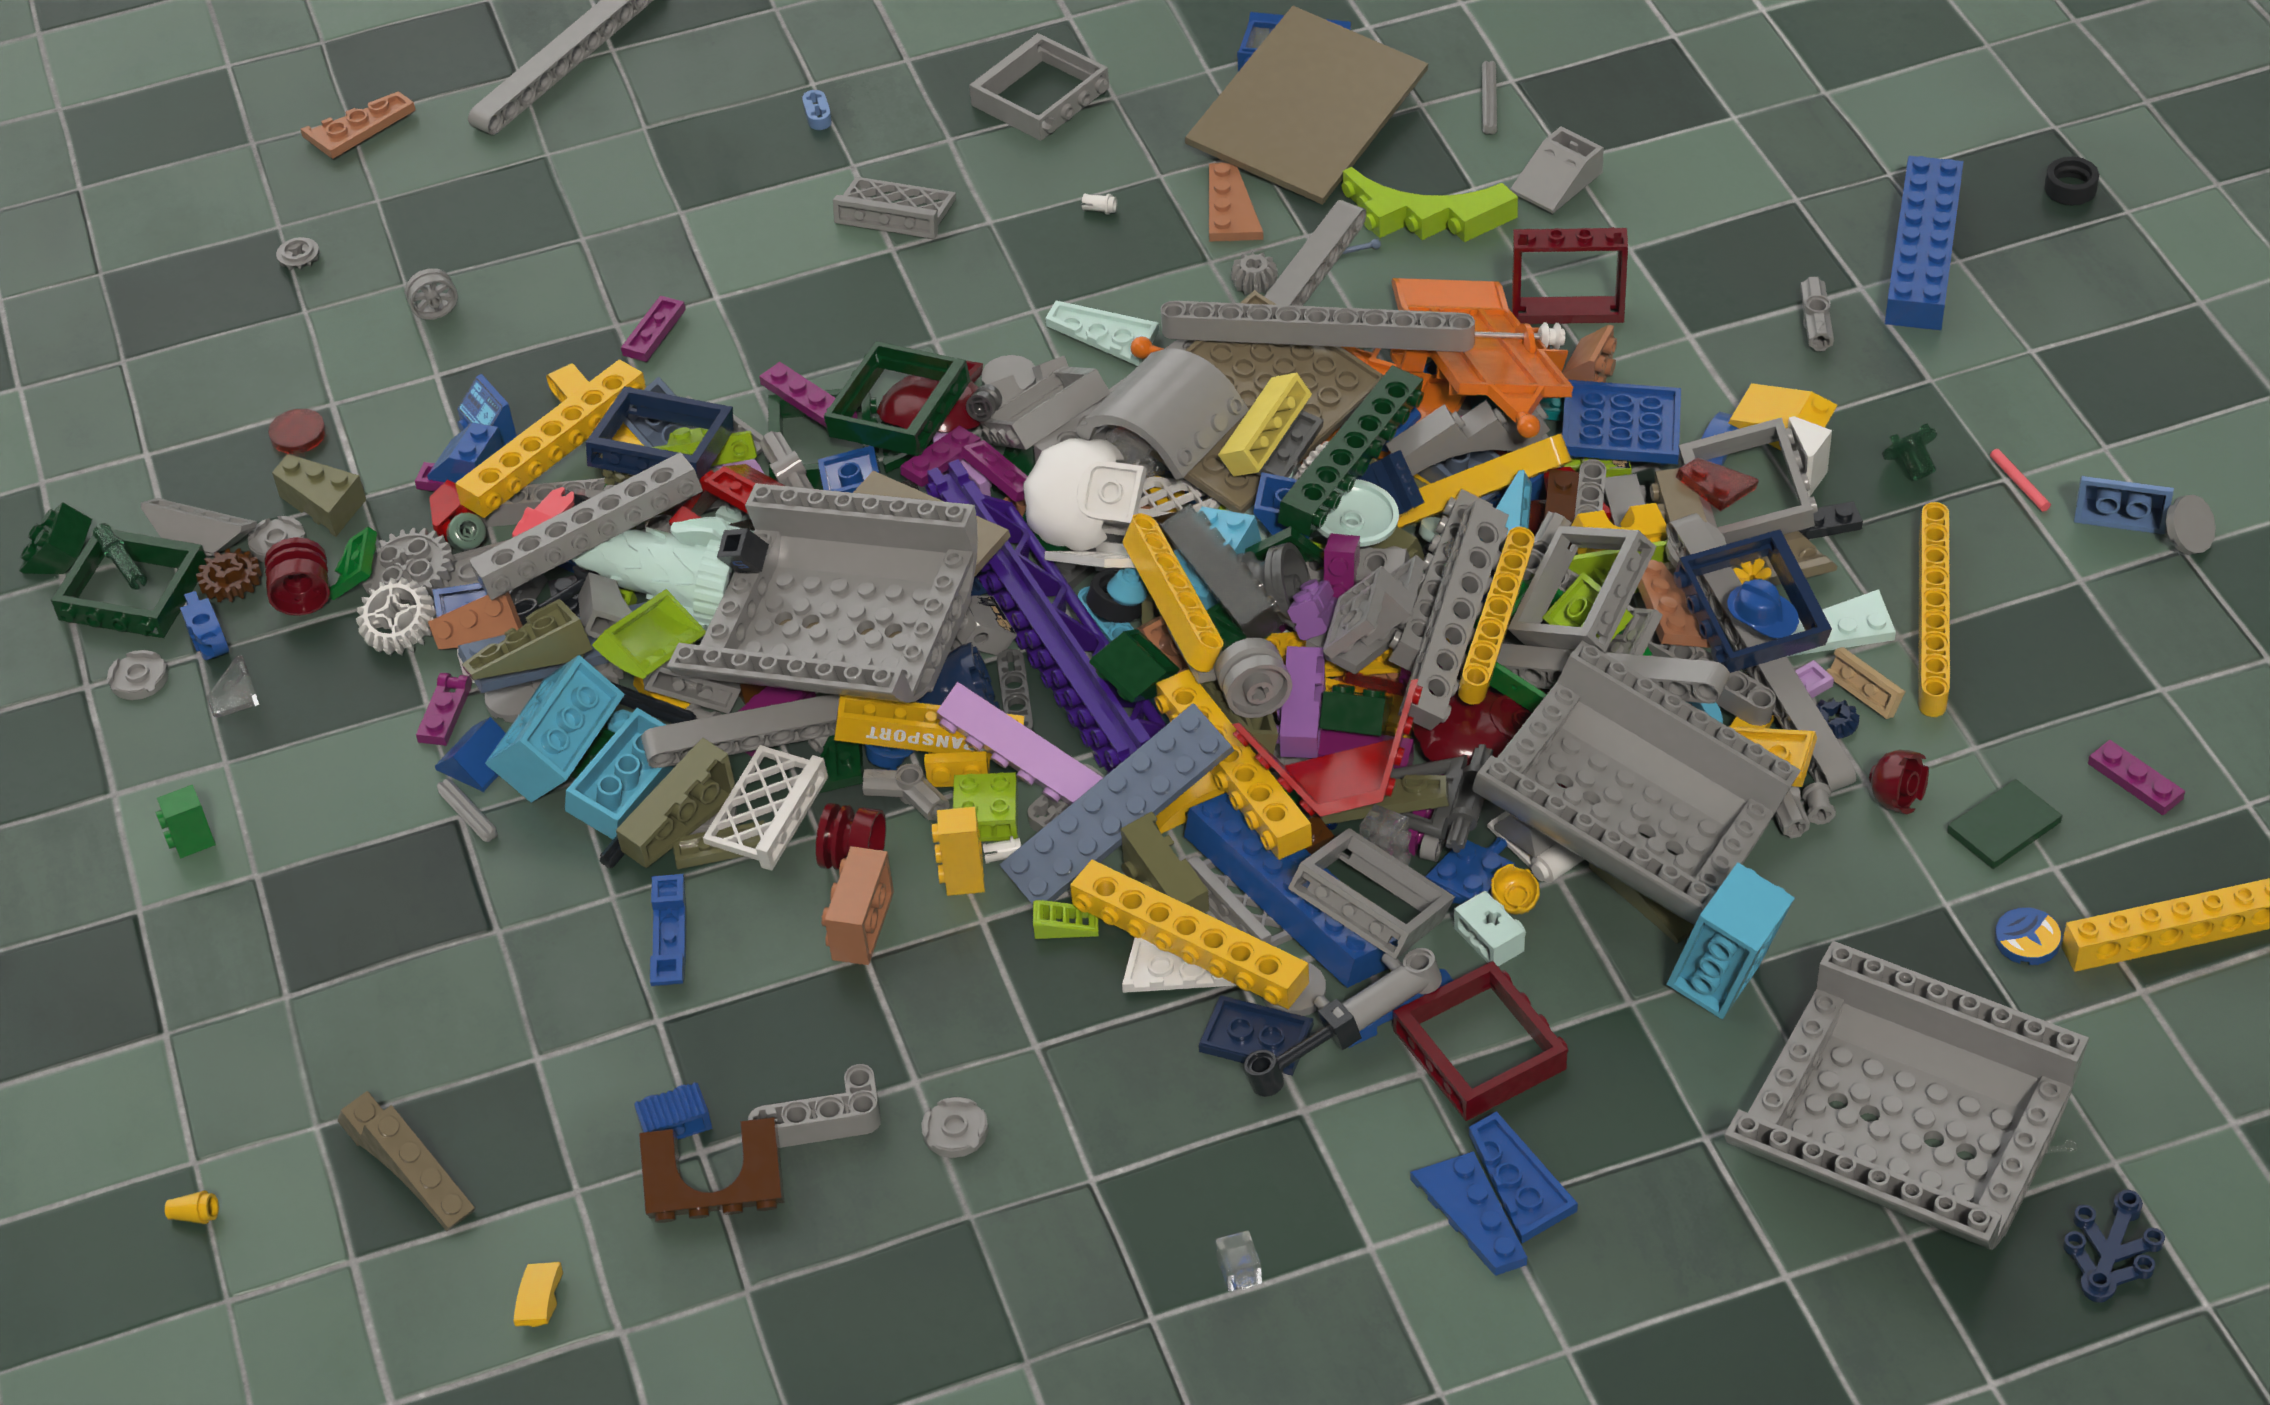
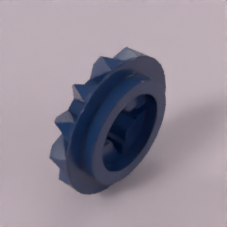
M1832 698L1829 702L1821 699L1818 705H1816L1837 739L1850 736L1858 728L1860 715L1856 713L1855 706H1848L1846 700L1836 702ZM1834 714L1840 715L1829 722V716Z

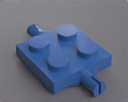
M1497 837L1487 848L1467 840L1464 849H1461L1459 853L1454 852L1452 849L1425 877L1455 896L1452 903L1462 904L1483 891H1486L1491 896V880L1495 872L1507 864H1514L1515 866V863L1499 855L1508 846L1504 838Z

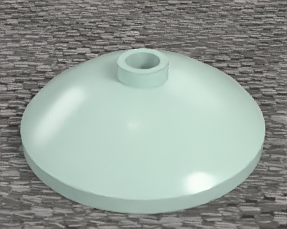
M1356 479L1352 490L1349 493L1345 492L1337 509H1331L1324 525L1316 529L1326 538H1329L1330 533L1360 536V547L1374 545L1386 540L1395 531L1399 519L1398 506L1393 497L1383 488L1368 481Z

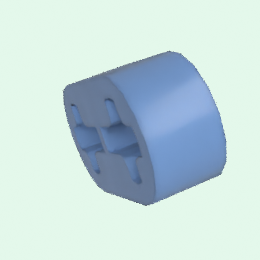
M810 90L804 93L802 96L803 107L810 128L814 130L827 129L832 124L824 92Z

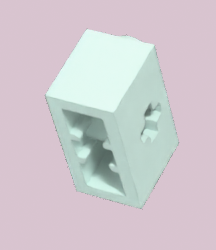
M1486 891L1454 908V929L1487 963L1494 961L1497 966H1500L1524 952L1526 931L1522 923L1517 919L1514 920L1505 911L1504 906L1497 900H1494Z

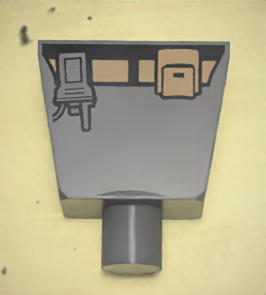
M971 596L972 600L956 636L962 645L972 642L973 647L977 646L979 651L998 656L1000 652L1010 646L1017 634L993 596Z

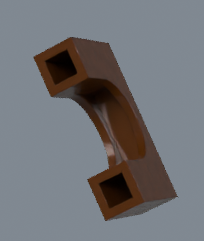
M775 1118L740 1121L743 1166L736 1180L728 1187L717 1192L697 1191L684 1182L680 1172L677 1134L673 1129L639 1133L646 1215L650 1219L655 1218L656 1223L675 1221L676 1215L689 1214L690 1219L709 1217V1212L723 1210L724 1215L743 1213V1208L756 1206L757 1211H768L777 1209V1204L785 1203L778 1125Z

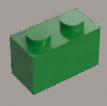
M193 785L157 798L161 810L155 812L162 829L168 827V830L163 832L169 849L176 847L180 859L216 845Z

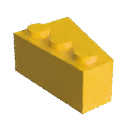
M975 807L937 810L938 823L932 824L933 843H940L935 844L936 863H942L938 865L939 884H946L947 896L985 892L982 842L979 840L980 831L978 829Z

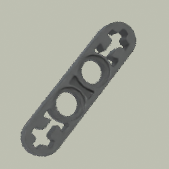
M1017 649L1003 650L997 656V665L1004 713L1024 716V726L1034 732L1024 656ZM1009 662H1014L1015 670L1009 671ZM1011 682L1022 684L1016 689L1006 687ZM1014 704H1022L1025 706L1022 710L1013 711L1009 709L1010 706Z

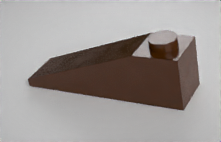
M1550 469L1544 519L1549 511L1556 512L1573 523L1579 472Z

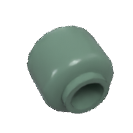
M469 512L456 515L448 524L446 530L449 544L461 552L478 548L486 535V528L482 519Z

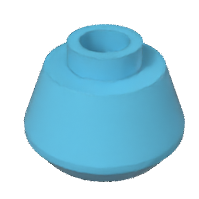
M1136 568L1119 570L1107 584V591L1110 597L1115 602L1124 606H1136L1147 597V588Z

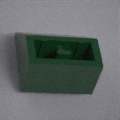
M64 502L55 510L50 509L45 514L42 523H36L31 528L28 534V538L31 539L30 543L26 545L20 555L23 562L19 571L24 574H64L79 557L92 519Z
M1138 629L1123 631L1089 661L1096 668L1097 675L1114 685L1118 689L1117 693L1119 696L1131 703L1155 698L1157 696L1156 683L1176 675L1180 670Z
M1333 685L1331 690L1323 692L1319 728L1377 736L1385 735L1393 697L1385 696L1386 690L1367 688L1363 689V693L1355 692V686Z

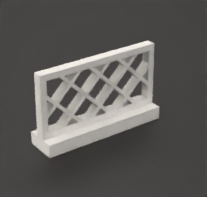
M1146 475L1142 491L1143 497L1140 500L1138 513L1156 517L1174 513L1166 512L1173 508H1176L1178 511L1185 510L1188 515L1180 538L1181 541L1196 517L1194 514H1197L1202 506L1218 509L1221 503L1213 498L1202 501L1200 497L1206 495V493L1187 480ZM1153 487L1162 488L1151 494L1146 492V490ZM1181 490L1189 492L1177 498L1173 495ZM1167 496L1170 499V501H1167L1158 506L1154 503L1155 501ZM1192 500L1196 501L1197 504L1183 509L1181 506ZM1148 504L1151 507V509L1140 508ZM1109 522L1102 524V529L1105 533L1125 536L1129 525Z
M1104 541L1096 547V551H1045V560L1095 566V571H1119L1124 568H1136L1123 543Z
M760 745L703 837L704 844L758 860L761 868L772 871L828 779L824 758L812 755L810 760ZM764 757L776 760L777 765L763 770L759 768V764ZM793 767L803 769L801 774L791 778H787L785 770ZM781 772L783 781L769 786L766 785L765 777ZM757 780L761 781L763 788L749 793L745 792L747 784ZM785 788L788 789L789 793L786 798L773 802L771 793ZM767 795L769 804L752 809L749 801ZM746 803L749 811L731 816L730 812L733 807ZM774 812L775 817L772 821L759 825L756 817ZM753 819L754 828L738 833L736 824ZM731 826L734 831L732 836L723 839L716 837L719 830ZM756 835L760 836L761 840L755 849L744 846L742 843L745 839Z

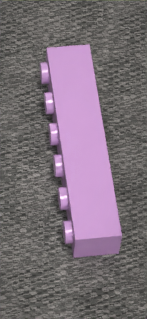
M959 682L955 684L936 712L937 718L941 720L939 725L952 734L958 731L966 737L964 741L977 751H980L982 748L992 754L990 758L1003 768H1006L1008 765L1018 771L1016 774L1018 778L1031 786L1035 782L1044 788L1042 793L1056 803L1061 799L1068 805H1071L1103 779V777Z

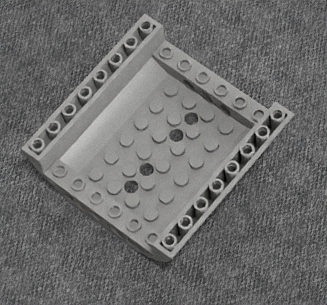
M755 483L745 507L755 528L754 534L769 544L762 572H734L700 645L678 643L667 665L668 669L677 675L904 703L915 702L927 692H932L972 600L971 592L975 577L978 543L975 505ZM791 619V621H788L783 625H779L782 621ZM818 622V624L813 625L811 628H806L809 624ZM866 629H873L867 632L865 635L861 634ZM898 631L901 632V633L895 635L893 638H889V636H890L892 633L898 632Z
M1582 640L1569 656L1556 684L1497 758L1491 755L1477 772L1472 789L1473 792L1695 926L1699 915L1737 862L1741 865L1744 864L1801 770L1764 749L1760 744L1754 743L1739 734L1733 728L1712 718L1706 712L1682 700L1679 696L1655 684L1649 678L1628 668L1622 662L1603 653L1597 647ZM1557 783H1561L1565 785L1567 788H1563L1559 786ZM1585 800L1592 801L1594 805L1587 803ZM1640 833L1646 834L1649 838L1643 837ZM1667 849L1674 851L1677 855L1671 854Z
M1832 941L1819 965L1816 991L1748 1113L1738 1109L1724 1136L1726 1142L1732 1146L1993 1250L2001 1242L2002 1238L2006 1236L2055 1136L2076 1081L2089 1037ZM1832 1101H1840L1844 1103L1846 1107L1842 1109H1834L1829 1105V1103ZM1866 1113L1873 1114L1878 1120L1868 1122L1863 1120L1861 1115ZM1927 1139H1936L1940 1141L1942 1145L1939 1147H1930L1924 1141ZM1962 1151L1969 1152L1975 1158L1963 1160L1958 1157L1957 1153Z

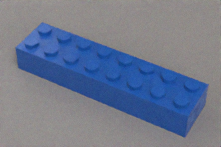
M1908 156L1887 300L1886 325L1942 330L1964 161Z
M1227 793L1189 808L1184 837L1204 856L1210 859L1219 870L1227 875L1233 883L1246 893L1346 988L1389 969L1382 962V956L1385 952L1288 889L1300 863L1311 856L1306 849L1278 860L1271 850L1265 849L1257 831L1251 830L1248 827L1243 813L1240 810L1234 809ZM1327 868L1324 869V871L1338 879ZM1307 881L1303 886L1308 888L1310 882ZM1392 937L1389 943L1395 947L1398 946V940Z

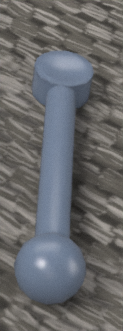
M1373 239L1369 243L1348 247L1343 254L1368 248L1378 249L1381 246V241Z

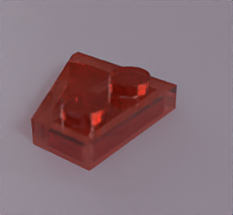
M1698 457L1679 468L1676 475L1677 479L1720 512L1755 490L1759 482L1755 477Z

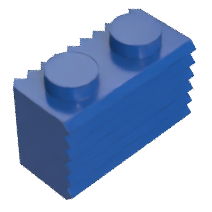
M696 1082L692 1085H680L673 1091L661 1093L660 1096H647L641 1102L636 1101L634 1103L643 1133L673 1129L677 1134V1140L713 1129L708 1109L699 1085Z

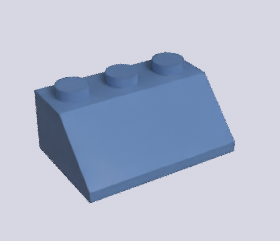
M2081 476L2074 523L2165 535L2167 510L2171 505L2174 488Z

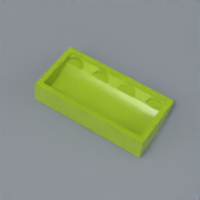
M665 589L606 629L592 646L620 669L645 679L670 661L678 643L694 644L705 635L706 630Z

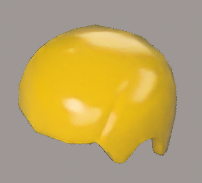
M1507 864L1499 868L1491 880V897L1502 904L1507 913L1522 915L1531 911L1539 900V882L1529 869L1515 867L1514 864Z

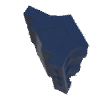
M1401 450L1369 464L1366 473L1356 478L1373 483L1387 491L1398 506L1399 518L1425 503Z

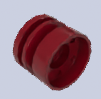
M293 537L273 544L266 552L264 560L269 603L277 611L287 615L301 616L321 609L328 601L330 595L325 550L317 542L308 538Z
M828 803L823 809L817 830L816 860L818 866L825 869L833 866L835 870H839L841 860L847 858L850 846L884 851L886 818L883 810L862 807L858 809L854 816L853 808L850 805L840 807L839 804Z

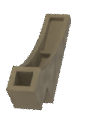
M366 1091L340 1110L338 1122L356 1145L363 1147L391 1170L425 1205L446 1231H449L474 1212L475 1207L392 1105L383 1110L371 1094Z

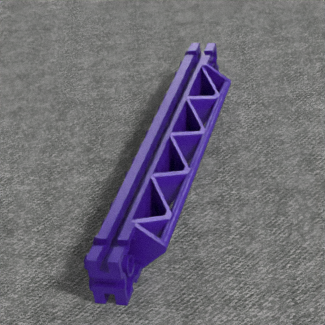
M959 459L948 463L949 474L944 476L938 467L928 470V484L925 485L928 495L944 502L975 505L976 516L1009 530L1011 537L979 571L976 578L986 589L988 596H993L1017 634L1015 640L1019 649H1025L1032 668H1037L1040 671L1044 686L1047 689H1052L1058 707H1064L1071 726L1079 729L1082 742L1086 748L1091 747L1097 765L1100 768L1104 767L1107 774H1109L1167 724L1149 699L1133 703L1128 702L1117 693L1118 689L1114 685L1097 675L1096 668L1089 663L1090 659L1084 651H1095L1094 656L1110 642L1055 563L1045 560L1046 550L1014 504L983 495L976 483L969 479L968 472ZM1010 543H1018L1015 550ZM1030 549L1044 569L1029 560ZM1048 596H1056L1052 604L1047 598ZM1067 603L1082 624L1065 614ZM1123 707H1134L1130 717ZM1144 714H1145V716L1148 718L1149 721L1143 720V719H1144Z

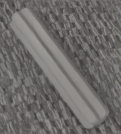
M444 779L443 782L438 783V793L483 841L490 842L497 837L496 827L452 780Z

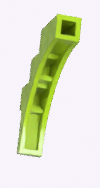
M1353 167L1343 170V183L1341 186L1344 195L1351 198L1359 207L1366 209L1364 225L1379 238L1407 226L1408 230L1415 233L1421 240L1449 228L1452 234H1456L1463 242H1467L1518 218V196L1503 183L1465 194L1444 196L1419 195L1380 185L1366 178Z

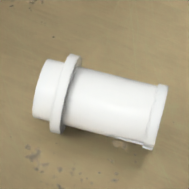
M1085 193L1082 197V203H1085V205H1082L1083 211L1105 212L1106 215L1116 212L1117 198L1110 193L1106 196Z
M1010 836V840L983 844L984 853L997 851L996 853L985 854L986 864L1008 858L1021 847L1020 838L1014 839L1013 836Z

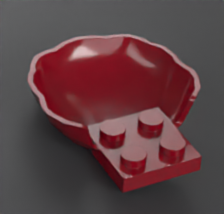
M966 361L971 381L937 432L949 433L959 425L965 429H971L980 425L979 421L973 419L968 414L966 403L979 388L974 382L982 375L983 363ZM914 375L904 377L894 384L883 396L876 410L877 414L883 422L908 429L940 381Z
M1457 689L1454 696L1450 698L1449 705L1452 708L1448 719L1444 723L1440 722L1432 730H1429L1413 722L1412 728L1420 742L1424 755L1431 761L1466 755L1468 766L1471 763L1474 750L1479 747V744H1484L1486 748L1492 749V756L1497 758L1532 712L1513 701L1507 695L1487 691L1486 697L1481 703L1468 704L1460 699Z

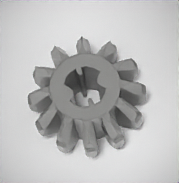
M1253 251L1251 255L1242 254L1241 259L1234 260L1231 271V280H1233L1236 290L1244 291L1245 296L1254 290L1258 293L1266 294L1278 277V269L1273 262V258L1265 257L1264 252L1259 255H1255Z

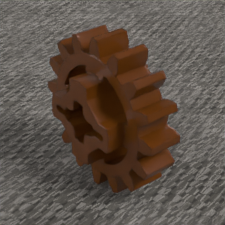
M229 548L225 550V554H220L217 551L214 552L215 558L206 557L204 559L206 565H199L200 573L196 574L202 594L206 593L209 599L216 596L217 602H221L224 598H228L229 602H233L234 596H239V598L243 599L244 592H254L252 585H260L259 577L262 576L257 557H252L250 551L242 554L241 548L235 550L234 553H231Z

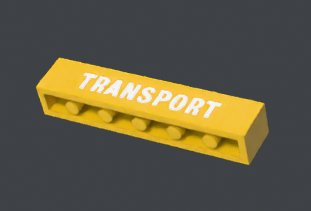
M840 695L835 741L932 753L977 751L964 741L966 739L964 735L958 731L952 734L939 725L941 720L937 718L936 712L941 705L917 702L904 703ZM1007 714L1024 725V716ZM987 751V759L992 760L990 758L992 754Z

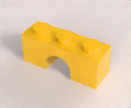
M1656 503L1630 506L1620 523L1621 527L1611 523L1604 510L1579 513L1571 525L1576 527L1639 530L1651 542L1664 541L1667 537V524ZM1578 548L1577 553L1585 554L1609 549Z

